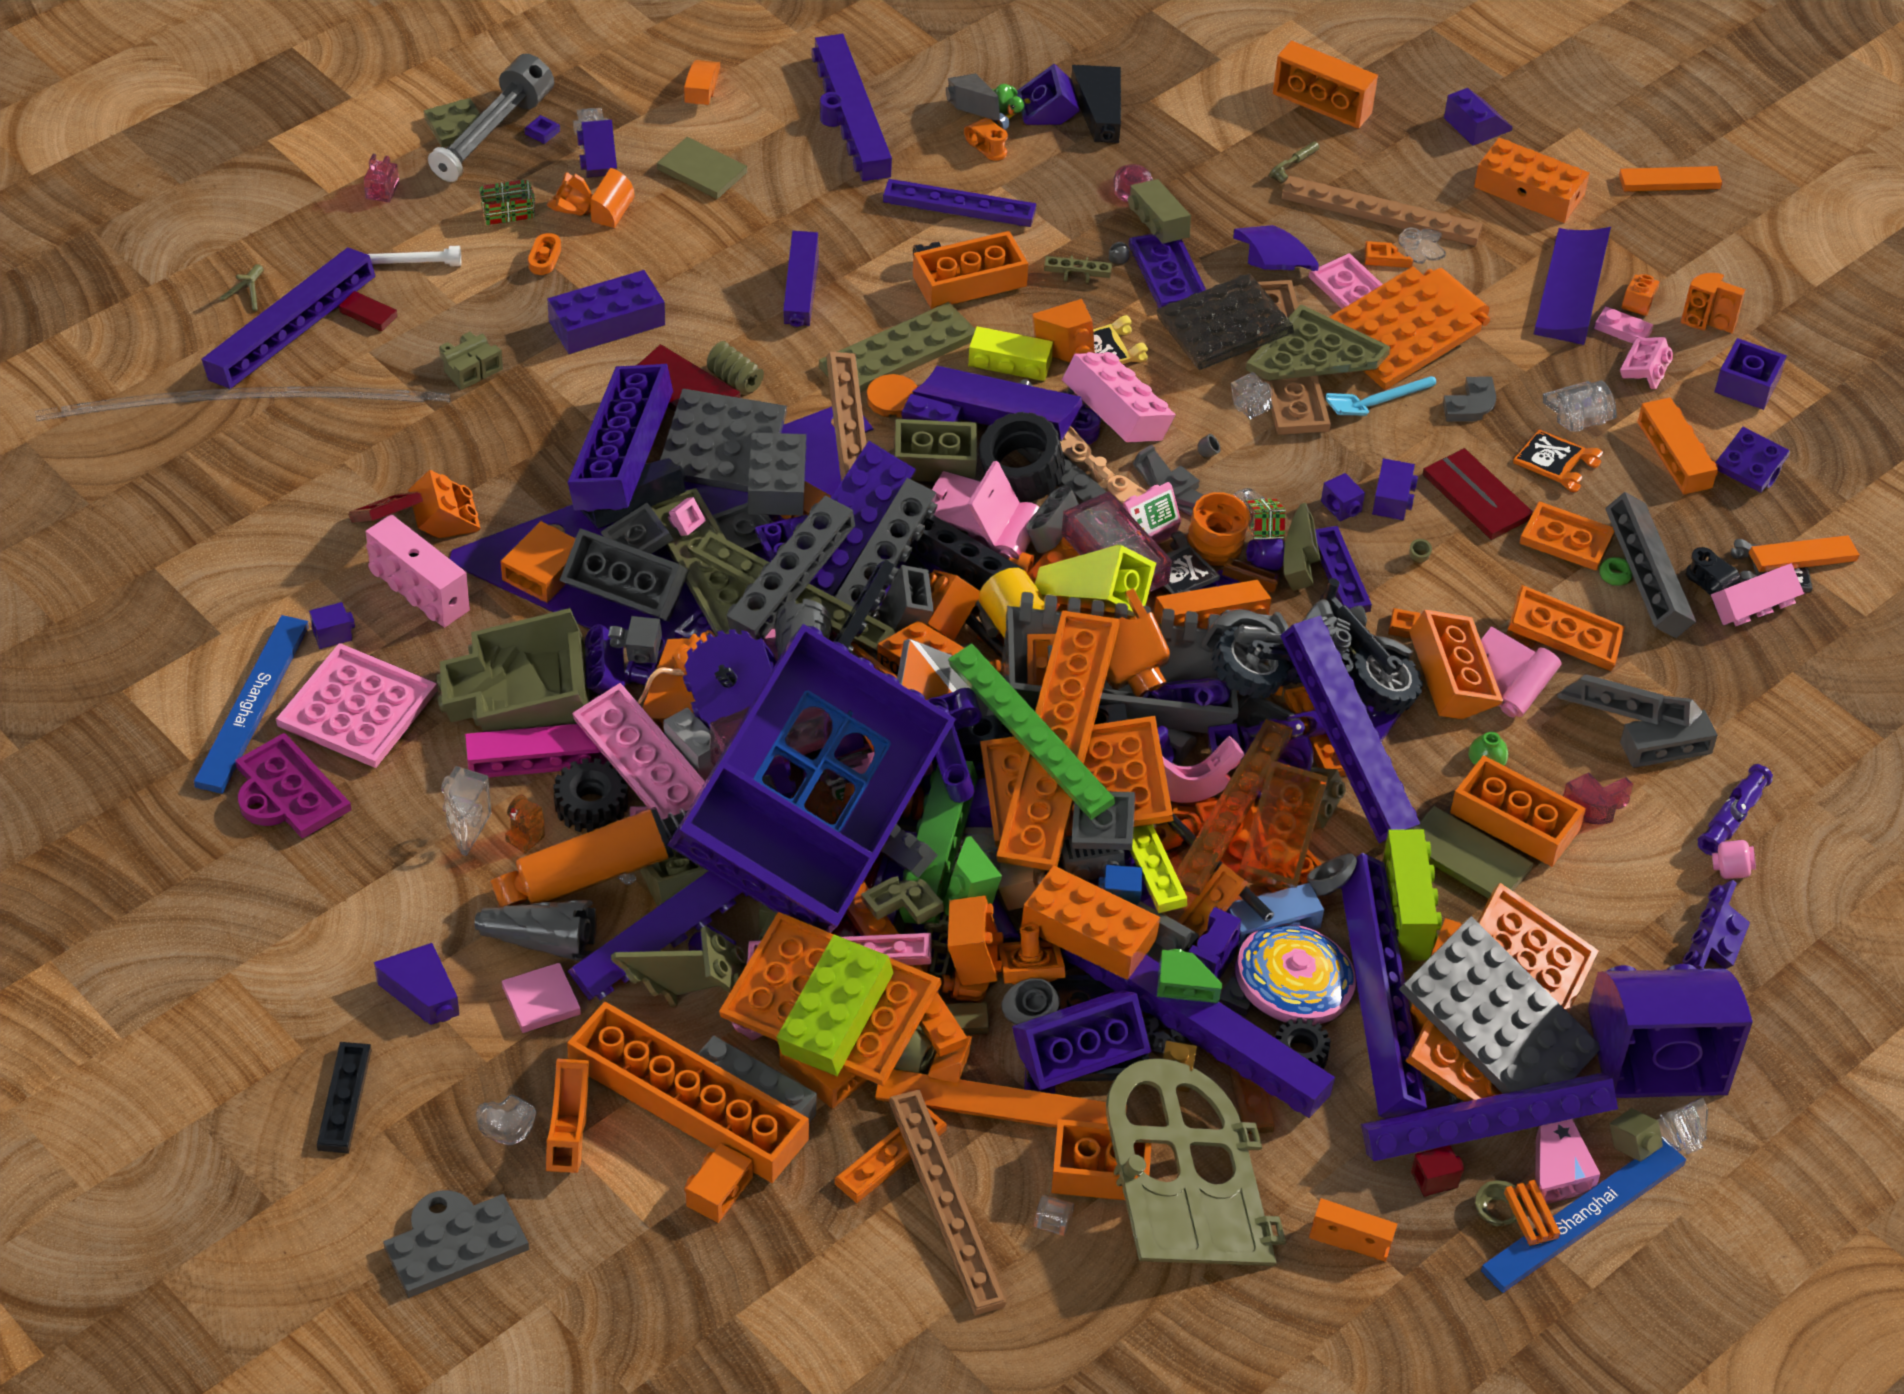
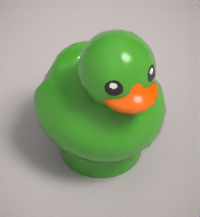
M1001 84L996 89H992L998 95L999 113L1013 115L1023 110L1024 102L1020 97H1017V90L1013 86Z

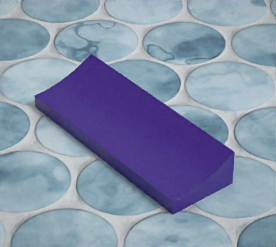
M1611 227L1593 230L1558 229L1534 335L1585 345Z
M936 366L926 381L912 391L914 395L961 407L962 420L984 425H992L995 420L1008 414H1015L1017 412L1036 413V415L1045 417L1054 425L1061 442L1082 406V398L1080 396L942 366Z

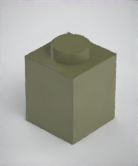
M1633 1108L1609 1123L1614 1149L1640 1162L1663 1147L1658 1120Z

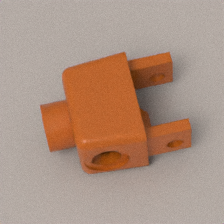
M1134 588L1126 591L1125 598L1137 619L1127 620L1123 617L1119 618V629L1106 681L1114 690H1119L1129 685L1135 697H1143L1146 692L1158 690L1167 683L1159 668L1168 664L1170 651L1153 613L1147 614Z

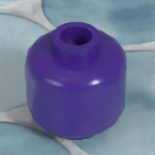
M1250 540L1246 550L1247 560L1252 565L1269 571L1279 570L1284 563V540Z

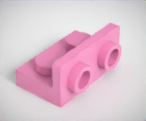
M1636 338L1620 369L1622 378H1647L1650 388L1657 389L1673 358L1672 349L1668 347L1666 338Z

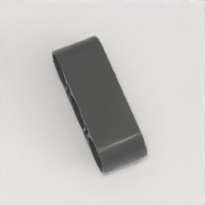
M1070 486L1057 488L1050 493L1026 525L1027 532L1038 553L1047 552L1055 548L1082 512Z

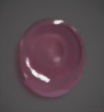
M1124 165L1115 172L1113 179L1114 193L1119 199L1128 203L1131 185L1151 181L1153 178L1150 172L1141 165Z

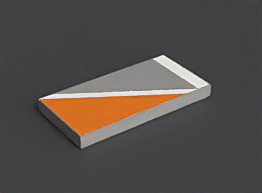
M912 639L904 640L897 676L899 684L909 690L914 689L920 692L925 697V700L954 692L960 688H970L950 667L948 659L952 655ZM976 695L982 716L993 715V712Z

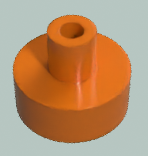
M1022 552L1019 559L1009 558L1008 560L1022 567L1028 573L1033 567L1034 555Z

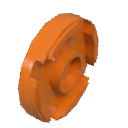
M889 374L874 379L868 386V406L881 416L889 417L890 414L902 417V410L910 394H913L912 391L918 386L913 380L902 375Z

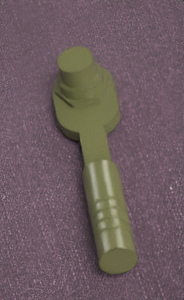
M1313 141L1292 155V158L1284 160L1275 166L1269 173V176L1279 180L1281 184L1288 179L1285 169L1295 162L1299 163L1319 150V144Z

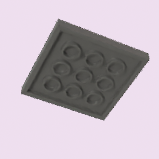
M682 389L660 460L670 458L677 466L680 465L686 475V481L684 482L748 492L752 432L781 433L787 415V406Z

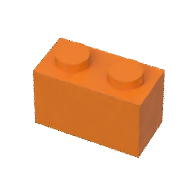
M720 1143L713 1153L709 1152L706 1155L699 1172L696 1175H691L684 1187L686 1206L719 1223L753 1178V1160Z

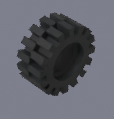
M1297 1018L1296 1024L1293 1023L1292 1019L1287 1021L1286 1026L1282 1024L1279 1027V1031L1276 1032L1275 1039L1291 1048L1290 1045L1293 1043L1309 1045L1313 1049L1312 1052L1299 1054L1324 1069L1328 1061L1331 1043L1330 1038H1327L1328 1032L1326 1029L1321 1031L1322 1025L1319 1023L1315 1027L1312 1026L1313 1020L1308 1019L1307 1024L1302 1023V1018Z

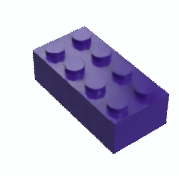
M645 270L547 298L549 323L568 354L665 325V302Z

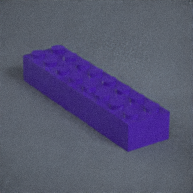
M667 364L615 367L568 480L574 510L595 511L597 509L621 510L628 508L673 393Z

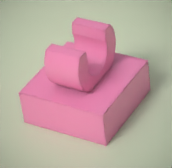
M694 497L686 498L669 512L670 516L667 517L672 527H676L681 536L689 535L706 521Z

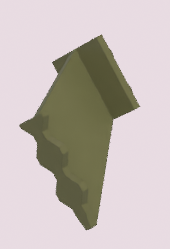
M704 926L701 928L703 951L615 952L611 955V960L625 971L632 983L644 982L650 994L653 996L660 993L663 994L673 1008L677 1005L676 995L716 986L730 993L746 967L747 957L741 947L734 945L721 934Z

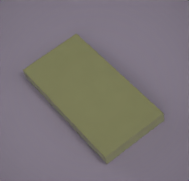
M1435 806L1420 821V825L1413 829H1424L1425 840L1431 843L1429 864L1434 865L1437 869L1488 899L1499 883L1514 891L1532 870V862Z

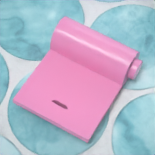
M993 461L967 505L991 549L1006 559H1019L1022 552L1025 553L1031 542L1026 525L1040 507L1030 502L1020 503L999 462Z
M943 471L932 488L936 492L935 503L938 504L934 516L956 529L967 531L968 536L991 549L967 505L979 486L980 481Z
M1491 626L1481 639V643L1503 699L1501 705L1498 706L1509 717H1522L1562 663L1551 651L1545 648H1538L1534 652Z

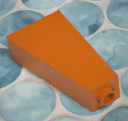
M668 639L657 669L663 667L674 669L673 667L676 665V662L672 655L682 644L688 645L689 639ZM660 673L653 679L642 708L664 733L665 719L687 707L694 714L691 702H694L695 699L692 692H688L683 676Z

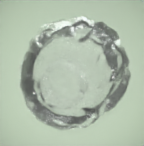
M513 1094L509 1095L501 1103L484 1102L478 1106L476 1111V1120L481 1133L497 1143L513 1145L525 1139L530 1133L536 1117L534 1106Z

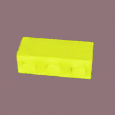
M977 326L969 347L968 366L1045 381L1052 361L1053 341Z

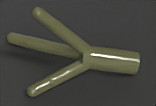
M256 264L247 275L237 274L236 279L243 281L227 291L220 299L222 301L226 300L247 285L250 288L252 310L256 312L258 307L255 281L264 271L263 267Z

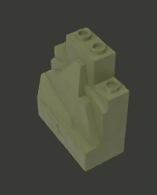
M570 608L471 632L472 644L468 645L469 655L440 661V674H437L436 678L442 694L438 696L441 712L447 713L450 722L473 717L476 726H481L483 732L577 724L572 713L592 701L591 690L586 685L585 640Z

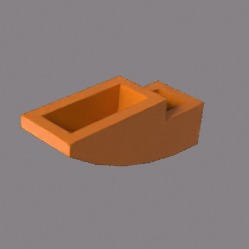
M695 60L693 62L684 86L685 103L709 105L710 99L714 94L720 62Z

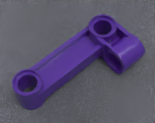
M960 688L954 692L927 700L933 705H940L946 708L950 715L956 718L937 751L936 758L947 793L951 800L958 803L965 802L973 796L974 786L956 730L973 726L982 718L976 694L970 688Z

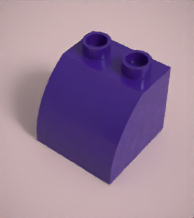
M1689 964L1674 965L1666 970H1636L1634 967L1626 965L1615 966L1607 971L1598 972L1588 1006L1593 1036L1600 1047L1597 1055L1601 1073H1605L1613 1078L1616 1098L1729 1094L1753 1023L1743 990L1736 977L1729 970L1724 968L1696 969Z

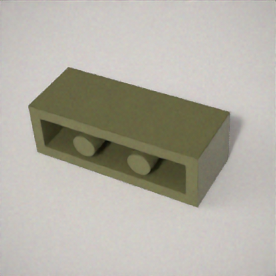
M1159 179L1131 185L1130 196L1128 197L1130 209L1139 216L1141 222L1147 225L1152 234L1162 244L1190 237L1191 215Z

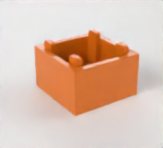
M986 896L955 899L949 902L947 947L962 986L998 981V972H1002V961H998L999 944L1003 943L1004 936L1002 932L997 930L992 916L993 905L991 903L988 904Z

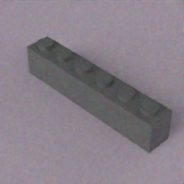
M1624 492L1609 504L1605 510L1654 627L1677 638L1696 623L1695 617L1646 503Z

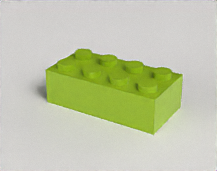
M1424 829L1388 830L1382 860L1385 864L1401 961H1427L1431 957L1432 949L1438 938L1437 930H1441L1442 927L1441 912H1436L1435 907L1438 905V890L1432 887L1435 878L1434 865H1429L1428 860L1431 858V843L1425 840Z
M833 935L776 1037L781 1053L838 1076L893 975L889 956Z

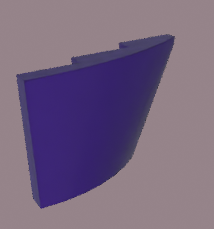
M1268 225L1234 229L1233 239L1249 244V265L1265 270H1295V267H1304L1311 271H1318L1319 269L1317 260L1307 247L1292 234L1279 227Z

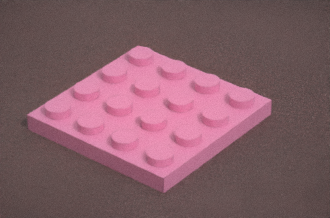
M339 643L276 718L277 727L377 768L438 691L437 683Z

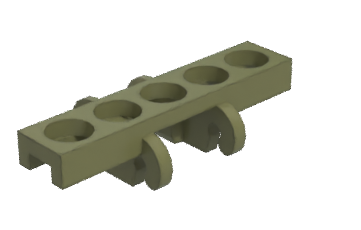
M1071 255L1070 259L1046 256L1044 271L1065 273L1064 281H1067L1068 273H1071V271L1084 272L1086 275L1085 283L1089 284L1090 276L1110 278L1112 263L1088 261L1089 257H1086V260L1073 259V255ZM1074 265H1081L1082 267L1077 268Z
M945 911L942 920H939V924L934 922L924 924V929L927 930V933H931V937L933 932L940 933L938 940H932L934 955L929 971L930 975L942 978L943 974L948 975L951 962L948 945L941 943L943 939L948 938V933L946 932H948L949 919ZM939 953L946 954L945 959H939ZM939 964L944 965L941 973L935 971L936 966Z

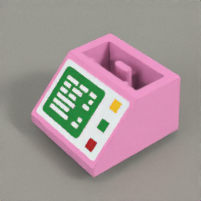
M1170 482L1161 486L1154 485L1146 493L1138 497L1136 495L1131 496L1123 503L1122 511L1113 532L1118 539L1133 533L1138 539L1139 547L1144 546L1146 549H1149L1170 539L1171 534L1178 531L1181 518Z

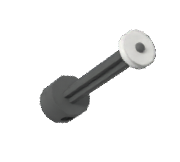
M531 54L519 55L499 77V86L502 93L449 147H437L433 149V152L429 153L428 164L439 178L447 182L457 181L458 177L463 174V161L516 106L522 109H532L553 89L554 77L552 72L538 57Z

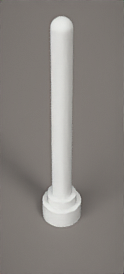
M449 246V249L438 252L368 254L372 264L445 262V264H450V267L461 266L460 246Z

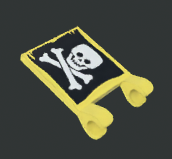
M1122 316L1112 324L1093 329L1095 353L1111 352L1119 358L1122 364L1128 362L1141 363L1148 359L1146 354L1148 348L1144 343H1138L1127 351L1119 335H1128L1132 332L1130 327L1131 319L1128 316Z

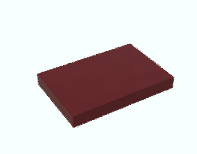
M420 492L398 493L352 510L348 515L351 523L374 521L421 503L423 499Z

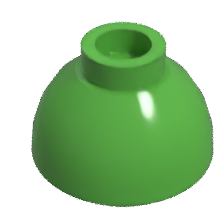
M1487 732L1477 737L1471 743L1468 756L1474 765L1477 764L1483 755L1503 766L1507 763L1508 748L1497 733Z

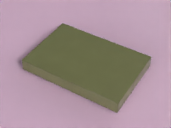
M686 137L657 162V170L716 199L721 197L747 173L746 165L689 137Z

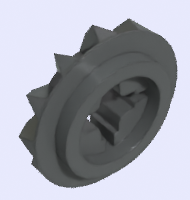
M1151 1014L1149 1017L1143 1018L1151 1050L1164 1053L1166 1041L1186 1044L1187 1038L1174 1029H1170L1169 1034H1166L1164 1031L1159 1032V1025L1164 1029H1168V1027Z

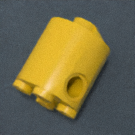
M1008 568L998 572L983 585L979 593V603L994 625L999 629L1004 639L1007 606L1020 607L1022 592H1031L1034 595L1032 609L1043 610L1044 608L1043 596L1027 573L1020 568Z

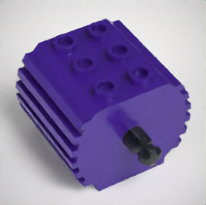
M735 629L729 630L730 634H725L723 630L718 631V636L716 637L709 634L706 636L707 641L699 640L696 642L697 648L695 650L691 647L687 651L688 659L685 663L687 675H684L683 679L688 692H692L695 699L694 702H691L694 715L720 741L733 736L778 661L762 638L755 640L747 631L741 630L742 635L738 634Z

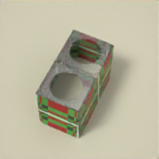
M516 180L480 187L481 207L486 225L534 218L535 196L530 181Z
M1276 498L1246 500L1245 505L1250 513L1247 531L1254 539H1284L1285 510H1278L1285 509Z

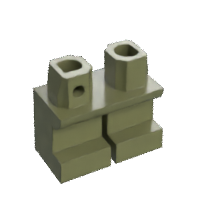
M468 332L461 336L459 345L454 347L451 343L447 342L439 347L440 358L444 362V372L460 390L481 381V378L485 379L503 370L502 350L496 345L490 346L483 333L475 336L473 333Z

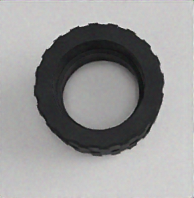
M1031 412L1008 414L995 420L992 425L987 427L985 433L982 434L979 444V456L984 474H986L993 461H998L1000 464L1003 458L1014 450L1031 447L1044 451L1043 455L1036 462L1025 467L1012 468L1000 464L1020 503L1033 502L1034 500L1044 498L1047 494L1052 493L1062 481V476L1065 473V459L1059 435L1054 425L1045 417Z

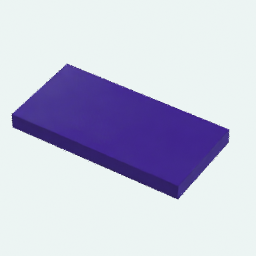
M1153 234L1129 238L1128 245L1160 312L1209 304V294L1182 239L1162 244Z

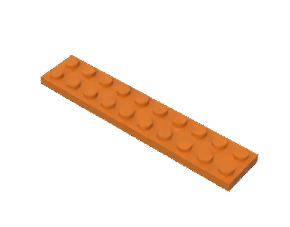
M1062 610L1035 712L1084 764L1119 629V619ZM1026 749L996 857L997 862L1050 871L1053 865L1058 866L1074 801Z

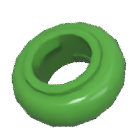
M1607 558L1601 563L1599 568L1601 578L1613 586L1625 585L1633 577L1628 562L1622 558ZM1611 570H1618V571H1620L1621 573H1615V572H1612Z

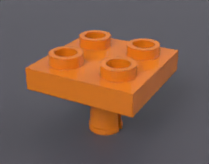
M1022 925L1020 927L1021 942L999 944V960L1002 961L1004 984H1017L1031 978L1043 979L1048 982L1058 978H1065V965L1060 947L1045 939L1039 940L1038 925Z

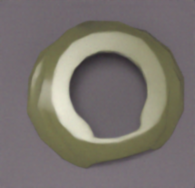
M1498 1180L1484 1184L1479 1189L1475 1199V1206L1480 1217L1494 1226H1505L1516 1222L1517 1219L1512 1209V1217L1504 1221L1493 1217L1487 1210L1488 1203L1494 1200H1502L1509 1205L1504 1191L1509 1186L1516 1188L1515 1185ZM1517 1196V1198H1518V1200H1519V1202H1520V1204H1521V1206H1522V1208H1523V1210H1524V1213H1525V1211H1526L1525 1204H1524V1202H1523L1521 1196Z

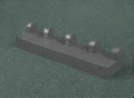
M897 824L880 851L881 854L917 878L938 856L926 843L917 840L914 835L905 832Z

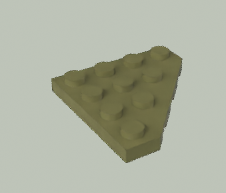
M1301 304L1246 362V370L1267 381L1377 369L1388 357L1391 347Z

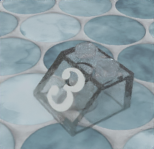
M455 766L450 776H446L442 782L441 792L444 793L443 811L446 812L447 826L461 855L467 856L492 814L489 779L487 775Z

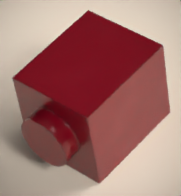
M1448 1145L1415 1154L1411 1173L1423 1197L1458 1188L1461 1175L1464 1173V1166L1461 1158L1458 1155L1455 1156L1451 1146Z

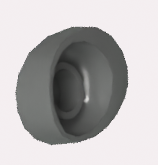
M1350 853L1340 855L1310 871L1307 875V881L1311 884L1317 896H1324L1342 888L1350 879L1355 869L1356 857Z
M1031 978L1017 983L1007 991L1002 1000V1010L1007 1020L1017 1025L1056 1012L1059 1007L1060 998L1057 991L1048 981Z

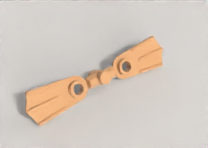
M1070 426L1062 442L1060 441L1064 455L1075 462H1085L1089 465L1091 469L1090 477L1095 482H1101L1104 479L1108 480V491L1122 505L1129 497L1134 495L1138 497L1146 493L1145 489L1139 487L1128 478L1121 475L1114 476L1115 474L1106 467V459L1104 457L1095 458L1091 454L1090 446ZM1076 448H1080V449H1082L1083 451H1082V452H1078V451H1076L1075 449H1076ZM1120 482V483H1122L1124 486H1118V485H1116L1115 483Z

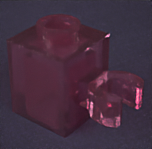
M373 153L369 160L370 167L364 177L365 198L390 203L399 185L398 166L395 163H390L389 156H385L383 161H378L376 154Z

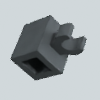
M631 616L629 630L618 626H610L608 638H611L610 646L614 648L626 646L629 661L656 663L662 638L660 619Z

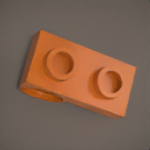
M1635 274L1626 290L1622 309L1647 316L1660 281L1654 280L1652 276L1647 274Z

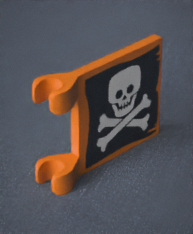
M1539 429L1513 459V463L1560 482L1567 490L1575 493L1581 488V485L1577 483L1582 480V476L1577 472L1570 471L1580 459L1588 466L1597 468L1601 464L1599 458L1602 456V451L1598 448H1584Z

